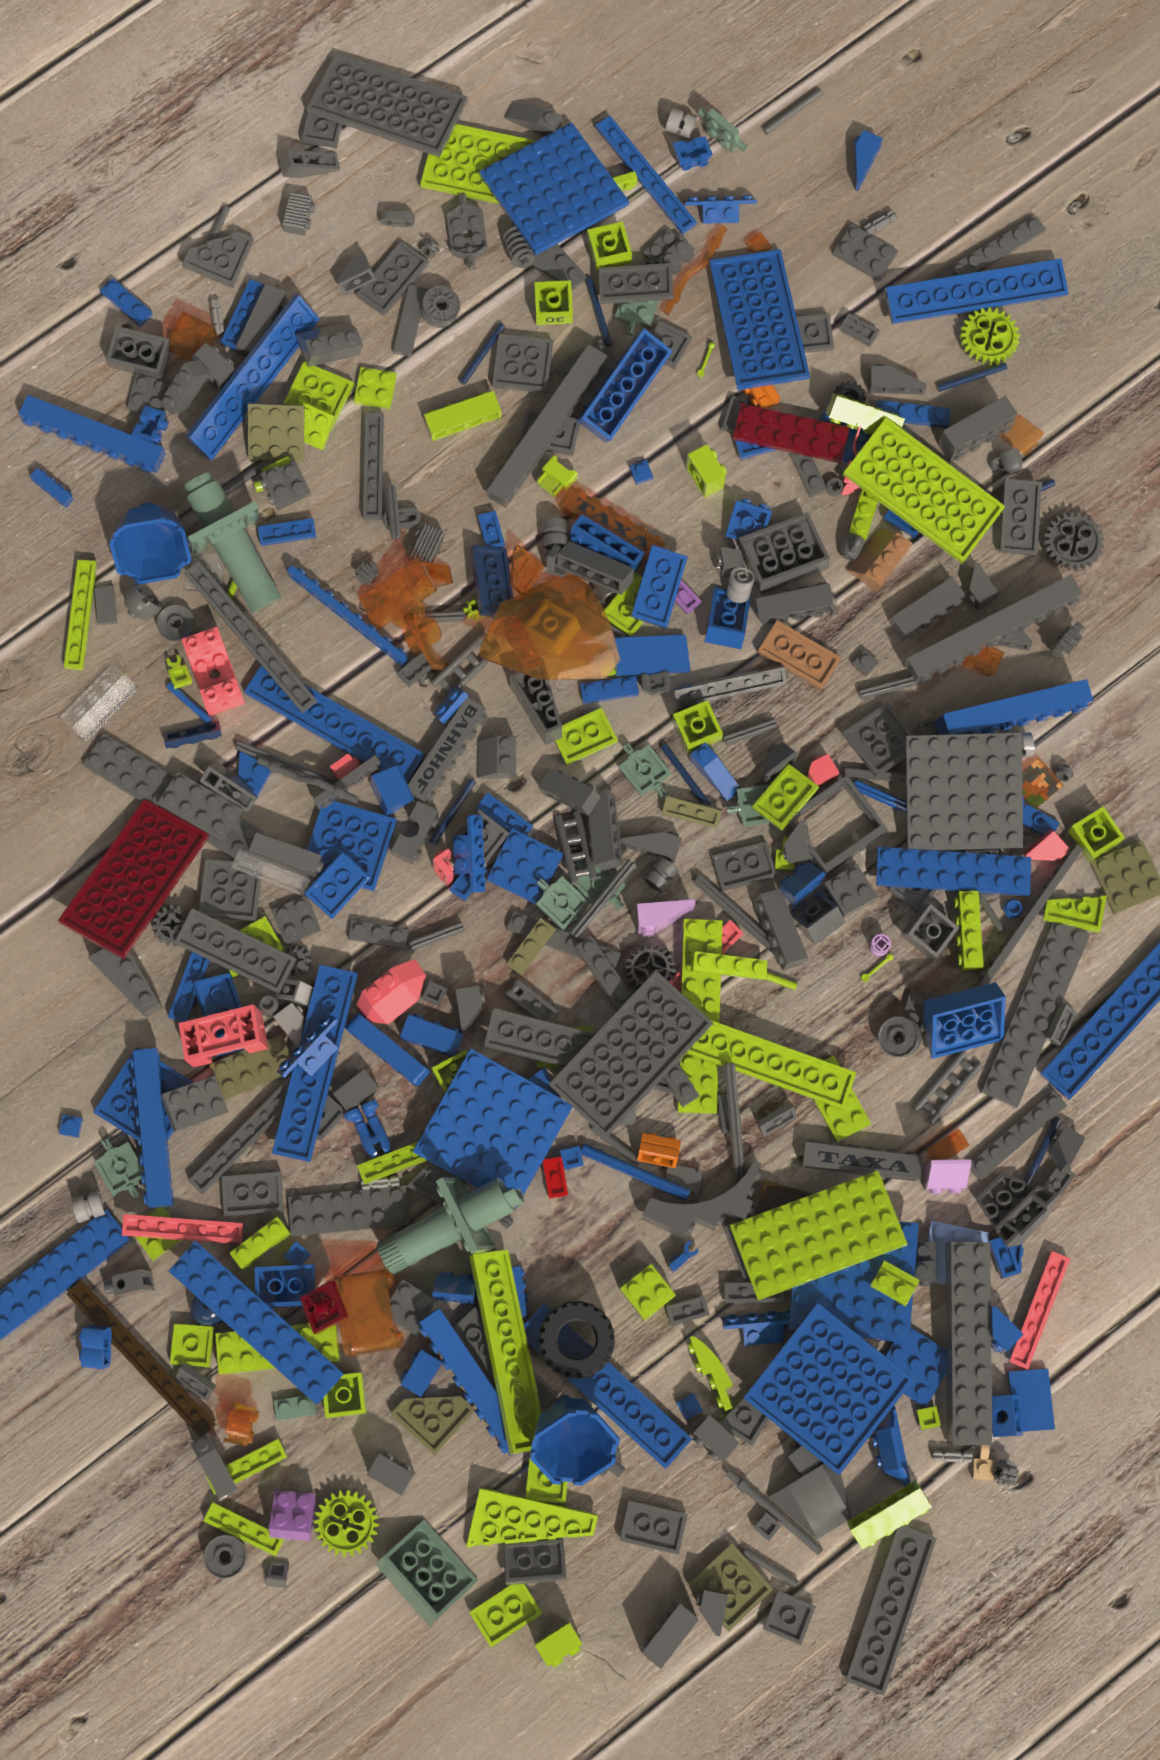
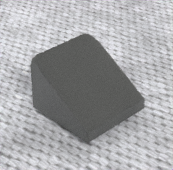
M269 1560L266 1585L286 1588L289 1563Z

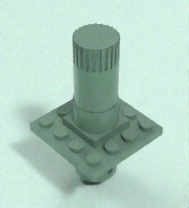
M209 472L186 483L184 487L189 494L186 498L203 527L200 531L188 536V545L192 554L195 552L197 554L207 550L208 545L212 549L215 548L252 614L281 599V595L245 530L246 527L248 528L257 523L259 507L256 501L234 511L218 481L213 480Z
M442 1177L436 1181L438 1185L436 1189L440 1197L445 1199V1202H443L444 1206L377 1242L378 1253L389 1272L395 1274L461 1239H464L463 1245L471 1254L491 1252L497 1248L486 1226L516 1211V1206L518 1205L519 1207L523 1204L524 1196L521 1189L515 1190L513 1188L509 1191L505 1183L497 1177L469 1192L464 1180Z

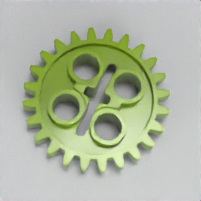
M990 307L987 312L982 308L980 314L975 310L973 316L968 315L967 320L963 323L964 327L961 328L960 332L962 334L960 339L963 340L961 346H966L964 352L970 351L969 358L975 356V362L981 359L982 365H984L985 361H988L989 366H991L993 361L999 365L1000 359L1006 362L1007 357H1012V352H1016V346L1020 342L1017 340L1020 334L1017 333L1019 327H1013L1016 321H1009L1011 315L1005 317V311L999 314L998 308L992 312ZM994 322L995 325L992 332L991 341L989 344V348L986 351L985 347L988 340L991 323ZM979 324H984L987 328H982ZM1001 328L1005 332H999L997 329ZM979 340L983 344H977L975 341ZM993 345H998L1000 349L994 348Z
M347 1490L346 1496H344L342 1491H339V1497L332 1493L331 1501L327 1498L324 1499L326 1506L319 1505L322 1512H315L320 1517L319 1520L313 1521V1523L319 1524V1527L314 1529L315 1532H320L316 1539L324 1540L321 1544L322 1547L327 1544L329 1545L327 1552L335 1549V1556L340 1551H342L343 1557H346L347 1552H350V1555L353 1557L354 1550L361 1554L362 1546L368 1549L367 1542H374L371 1535H378V1532L373 1530L374 1527L380 1526V1524L374 1523V1520L379 1518L378 1515H373L376 1507H369L372 1503L371 1500L366 1503L364 1502L365 1495L358 1498L357 1491L353 1496H351L350 1490ZM339 1504H342L346 1509L343 1516H338L335 1513V1508ZM357 1511H362L365 1515V1519L361 1523L356 1522L354 1519V1514ZM331 1516L340 1520L349 1518L350 1523L362 1526L364 1530L361 1531L353 1527L344 1529L343 1524L331 1521L329 1518ZM332 1524L339 1527V1533L336 1536H331L328 1532ZM352 1530L358 1533V1540L354 1543L350 1542L347 1538L348 1533Z

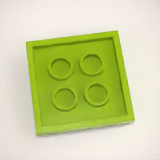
M303 362L283 404H300L301 401H305L335 414L336 417L330 431L332 432L354 387V382L316 366L308 367L307 363Z

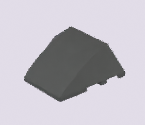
M1001 1173L976 1197V1201L1008 1248L1022 1244L1048 1219L1060 1197V1193L1055 1191L1054 1193L1049 1192L1041 1186L1035 1187L1025 1183L1024 1180Z
M825 1463L820 1464L804 1476L769 1496L772 1501L816 1539L821 1538L852 1518L842 1475H838Z

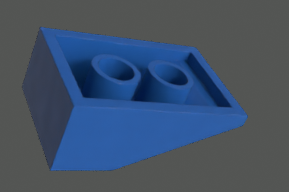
M714 587L704 642L741 649L746 633L750 597L743 603L733 602L727 597L726 589Z
M315 1264L255 1267V1294L270 1308L303 1306L300 1297L316 1289Z
M441 1272V1275H436L433 1298L438 1301L474 1304L476 1286L473 1275L461 1274V1277H454L453 1273Z

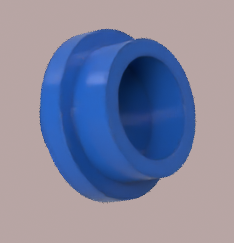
M1011 899L1005 903L1003 910L1007 917L1015 919L1022 914L1023 906L1018 900Z

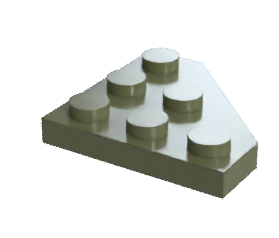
M461 1396L404 1399L393 1410L391 1415L430 1452L436 1455L474 1413L475 1409Z

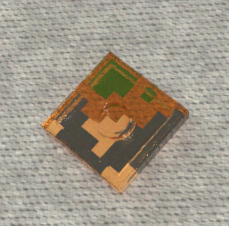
M1039 757L1022 771V794L1030 806L1038 809L1064 786Z

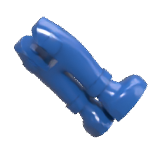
M377 1100L370 1101L361 1106L363 1113L368 1119L367 1122L371 1127L373 1136L370 1134L359 1108L343 1115L346 1121L353 1122L356 1125L354 1127L358 1132L360 1141L371 1159L378 1157L377 1151L373 1147L375 1143H381V1148L385 1154L391 1152L388 1136L379 1121V1117L376 1116V1110L379 1106Z

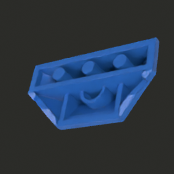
M893 1406L874 1430V1435L871 1438L873 1447H877L878 1455L875 1456L877 1467H881L883 1473L905 1487L911 1481L896 1407Z

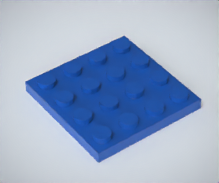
M333 801L327 808L322 807L307 848L308 851L322 856L324 865L321 873L317 872L316 875L320 876L338 855L344 851L371 876L362 889L375 892L397 819Z
M129 1057L93 1113L138 1141V1134H141L140 1126H137L136 1114H139L138 1107H135L134 1095H137V1089L133 1087L132 1083L135 1068L131 1067ZM160 1061L163 1094L194 1083ZM165 1109L167 1138L169 1141L174 1132Z

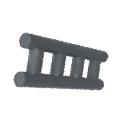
M485 631L479 634L430 682L434 687L440 684L447 691L443 695L444 698L456 686L462 689L502 650L497 644L492 648L485 641L489 636ZM479 645L487 653L480 661L472 654ZM465 658L473 665L467 673L458 666ZM452 671L460 678L453 687L445 679Z
M575 811L573 813L574 818L563 821L561 815L555 816L572 885H577L579 883L578 878L589 875L591 881L598 879L595 866L591 860L592 854L581 812ZM576 826L578 835L567 837L565 828ZM580 842L583 851L571 853L569 844ZM585 859L587 868L576 870L574 861Z
M960 1051L912 1107L916 1112L923 1108L931 1116L927 1121L932 1125L935 1124L983 1067L979 1062H976L973 1066L964 1059L967 1055L966 1051ZM958 1065L967 1071L962 1080H959L952 1074ZM946 1079L956 1086L949 1095L939 1088ZM934 1093L943 1100L937 1109L927 1102Z

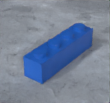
M36 468L30 475L31 480L67 508L74 500L73 494L68 490L65 491L60 483H55V480L51 476L48 477L44 470Z
M521 1266L512 1267L522 1317H527L529 1307L525 1303V1301H528L527 1294H524L526 1284L522 1280L524 1269H521Z

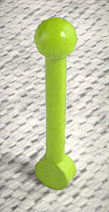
M713 342L708 344L709 349L701 369L697 372L698 377H703L705 374L704 369L712 349L715 348V343Z
M888 953L886 958L869 973L863 974L861 977L862 981L867 982L874 972L888 960L890 961L894 958L893 954Z

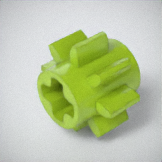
M473 597L471 602L466 601L468 608H464V612L469 613L467 616L468 620L473 618L478 622L480 617L485 618V616H479V611H472V608H478L475 597Z

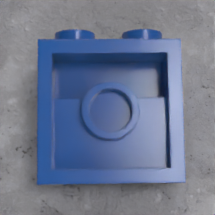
M741 498V501L736 500L725 536L739 540L742 536L767 528L772 511L769 510L770 506L761 503L758 506L751 505V500Z

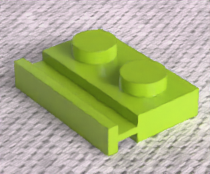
M884 1261L870 1287L906 1306L920 1280Z

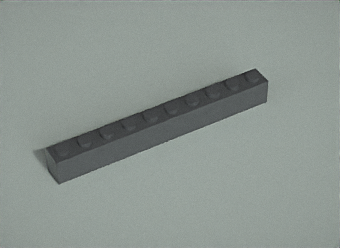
M588 344L585 349L583 348L579 352L577 357L579 359L576 363L570 365L567 376L561 378L556 392H552L549 395L547 405L545 407L542 406L537 414L538 418L535 422L532 421L529 424L526 435H522L519 438L515 451L511 450L507 456L508 461L506 464L499 467L496 478L488 483L486 487L488 498L507 508L607 363V355Z
M1071 574L908 657L905 665L916 683L919 681L925 682L932 677V674L945 672L949 668L948 666L962 663L969 655L974 657L982 652L981 649L988 647V649L998 644L997 641L1003 638L1004 640L1014 636V632L1018 630L1023 632L1031 627L1030 624L1034 622L1040 623L1052 613L1053 615L1063 611V607L1076 605L1083 593Z

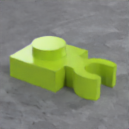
M176 655L177 662L172 663L167 658V666L170 668L168 675L174 689L192 684L187 666H181L180 656Z

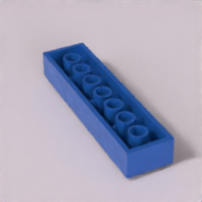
M1085 679L945 713L935 721L938 735L994 733L998 729L1006 731L1012 729V726L1017 724L1019 727L1029 725V722L1036 720V723L1048 720L1047 718L1054 716V718L1065 716V713L1070 711L1072 714L1082 712L1083 709L1088 708V704L1093 701L1088 680Z

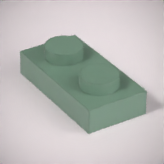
M307 1396L274 1400L276 1421L317 1415L315 1403Z

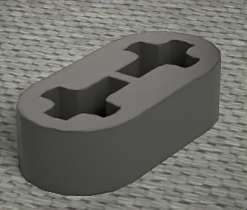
M406 211L381 212L380 223L393 227H413L415 224V214Z

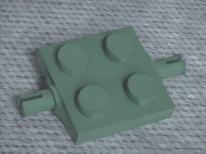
M703 108L698 111V115L706 122L705 131L708 136L720 142V145L725 150L728 149L733 153L737 147L743 152L748 149V145L742 142L739 137V130L713 108L708 113Z
M659 300L619 303L615 320L624 321L628 324L625 333L627 335L630 333V336H633L635 326L651 328Z
M629 743L624 745L622 748L629 757L618 768L637 793L642 797L649 791L656 790L661 798L666 796L668 793L661 784L672 773L652 747L648 744L643 749L634 751Z
M771 784L737 789V805L726 806L727 814L738 812L741 817L742 827L771 823L752 808Z
M581 859L574 863L579 869L587 868ZM595 866L597 880L591 881L589 875L579 877V883L573 886L592 904L616 875L612 869L602 871ZM625 882L622 883L605 905L612 902L618 910L625 906L617 898L619 893L627 887Z
M560 876L551 885L542 878L536 883L544 892L535 905L561 930H564L570 923L577 922L581 918L580 915L589 904V901L563 876Z
M109 1138L101 1141L106 1153L94 1161V1164L112 1196L128 1190L133 1200L137 1199L136 1196L140 1197L141 1195L135 1186L142 1180L141 1173L145 1172L130 1143L127 1142L120 1147L113 1148Z

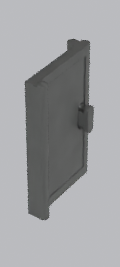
M676 1166V1168L667 1167L665 1179L689 1189L690 1193L688 1198L683 1200L663 1191L662 1201L674 1204L698 1203L702 1170Z

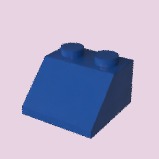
M807 862L805 865L801 863L794 869L795 873L791 877L787 875L779 882L781 884L779 889L782 890L784 897L793 907L818 887L825 877V873L810 862Z
M992 1306L991 1349L996 1353L998 1351L1004 1353L1024 1334L996 1306Z

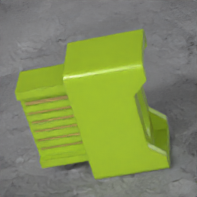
M553 455L542 467V475L537 480V485L555 498L561 490L567 492L578 479V473L575 470L569 471L558 462L557 456Z

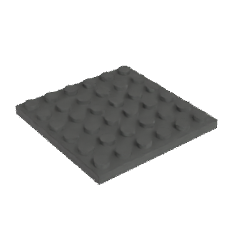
M1021 732L905 736L907 849L1023 848Z

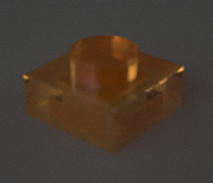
M761 232L746 241V246L752 253L765 252L771 249V244Z

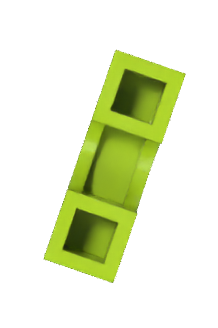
M277 1216L230 1252V1255L244 1271L259 1260V1257L273 1246H277L289 1237L291 1233Z

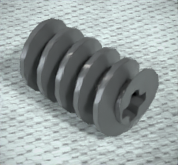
M515 226L506 230L503 238L512 264L518 268L530 266L535 260L533 251Z

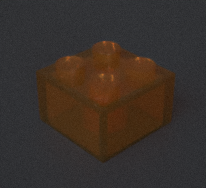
M182 311L167 337L169 339V351L191 362V357L205 342L210 347L213 345L218 336L215 326Z

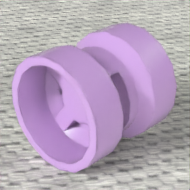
M885 934L876 935L870 943V951L879 957L884 956L891 947V941Z

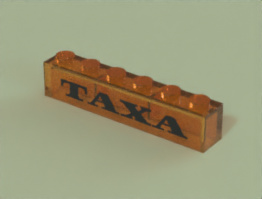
M571 486L559 503V510L575 520L583 514L645 552L643 557L645 562H647L652 545L665 549L666 542H664L661 536H654L644 526L634 524L629 517L619 515L613 507H606L601 504L598 498H591L579 487Z

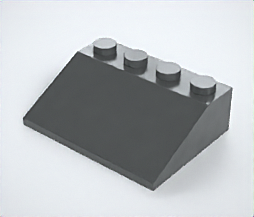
M808 512L739 538L749 570L754 573V582L760 594L829 569L830 557Z

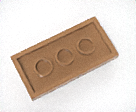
M778 620L757 652L777 665L783 664L786 670L820 690H823L842 659L840 656Z

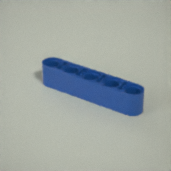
M356 1013L346 1025L345 1029L414 1086L418 1087L430 1073L426 1067L360 1014Z

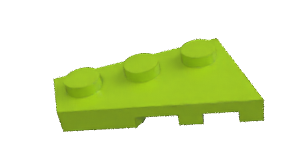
M1107 895L1094 898L1047 900L1043 920L1099 933L1101 931Z

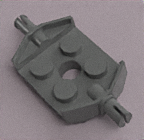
M463 193V200L462 194L458 195L460 205L447 213L452 255L457 258L466 259L468 270H471L472 263V269L474 270L476 269L475 258L482 256L488 250L483 209L467 204L466 194ZM469 231L472 233V236L465 238L462 234Z

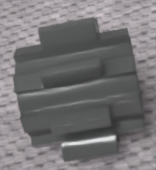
M365 561L355 571L358 580L363 585L367 584L370 586L380 576L379 569L373 562Z
M1000 1460V1462L993 1466L992 1476L997 1480V1484L1011 1486V1483L1013 1484L1018 1480L1019 1470H1017L1014 1462Z

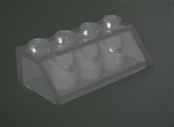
M109 664L57 718L80 739L87 742L95 736L102 726L108 723L109 718L118 712L128 699L135 695L139 688L124 672Z

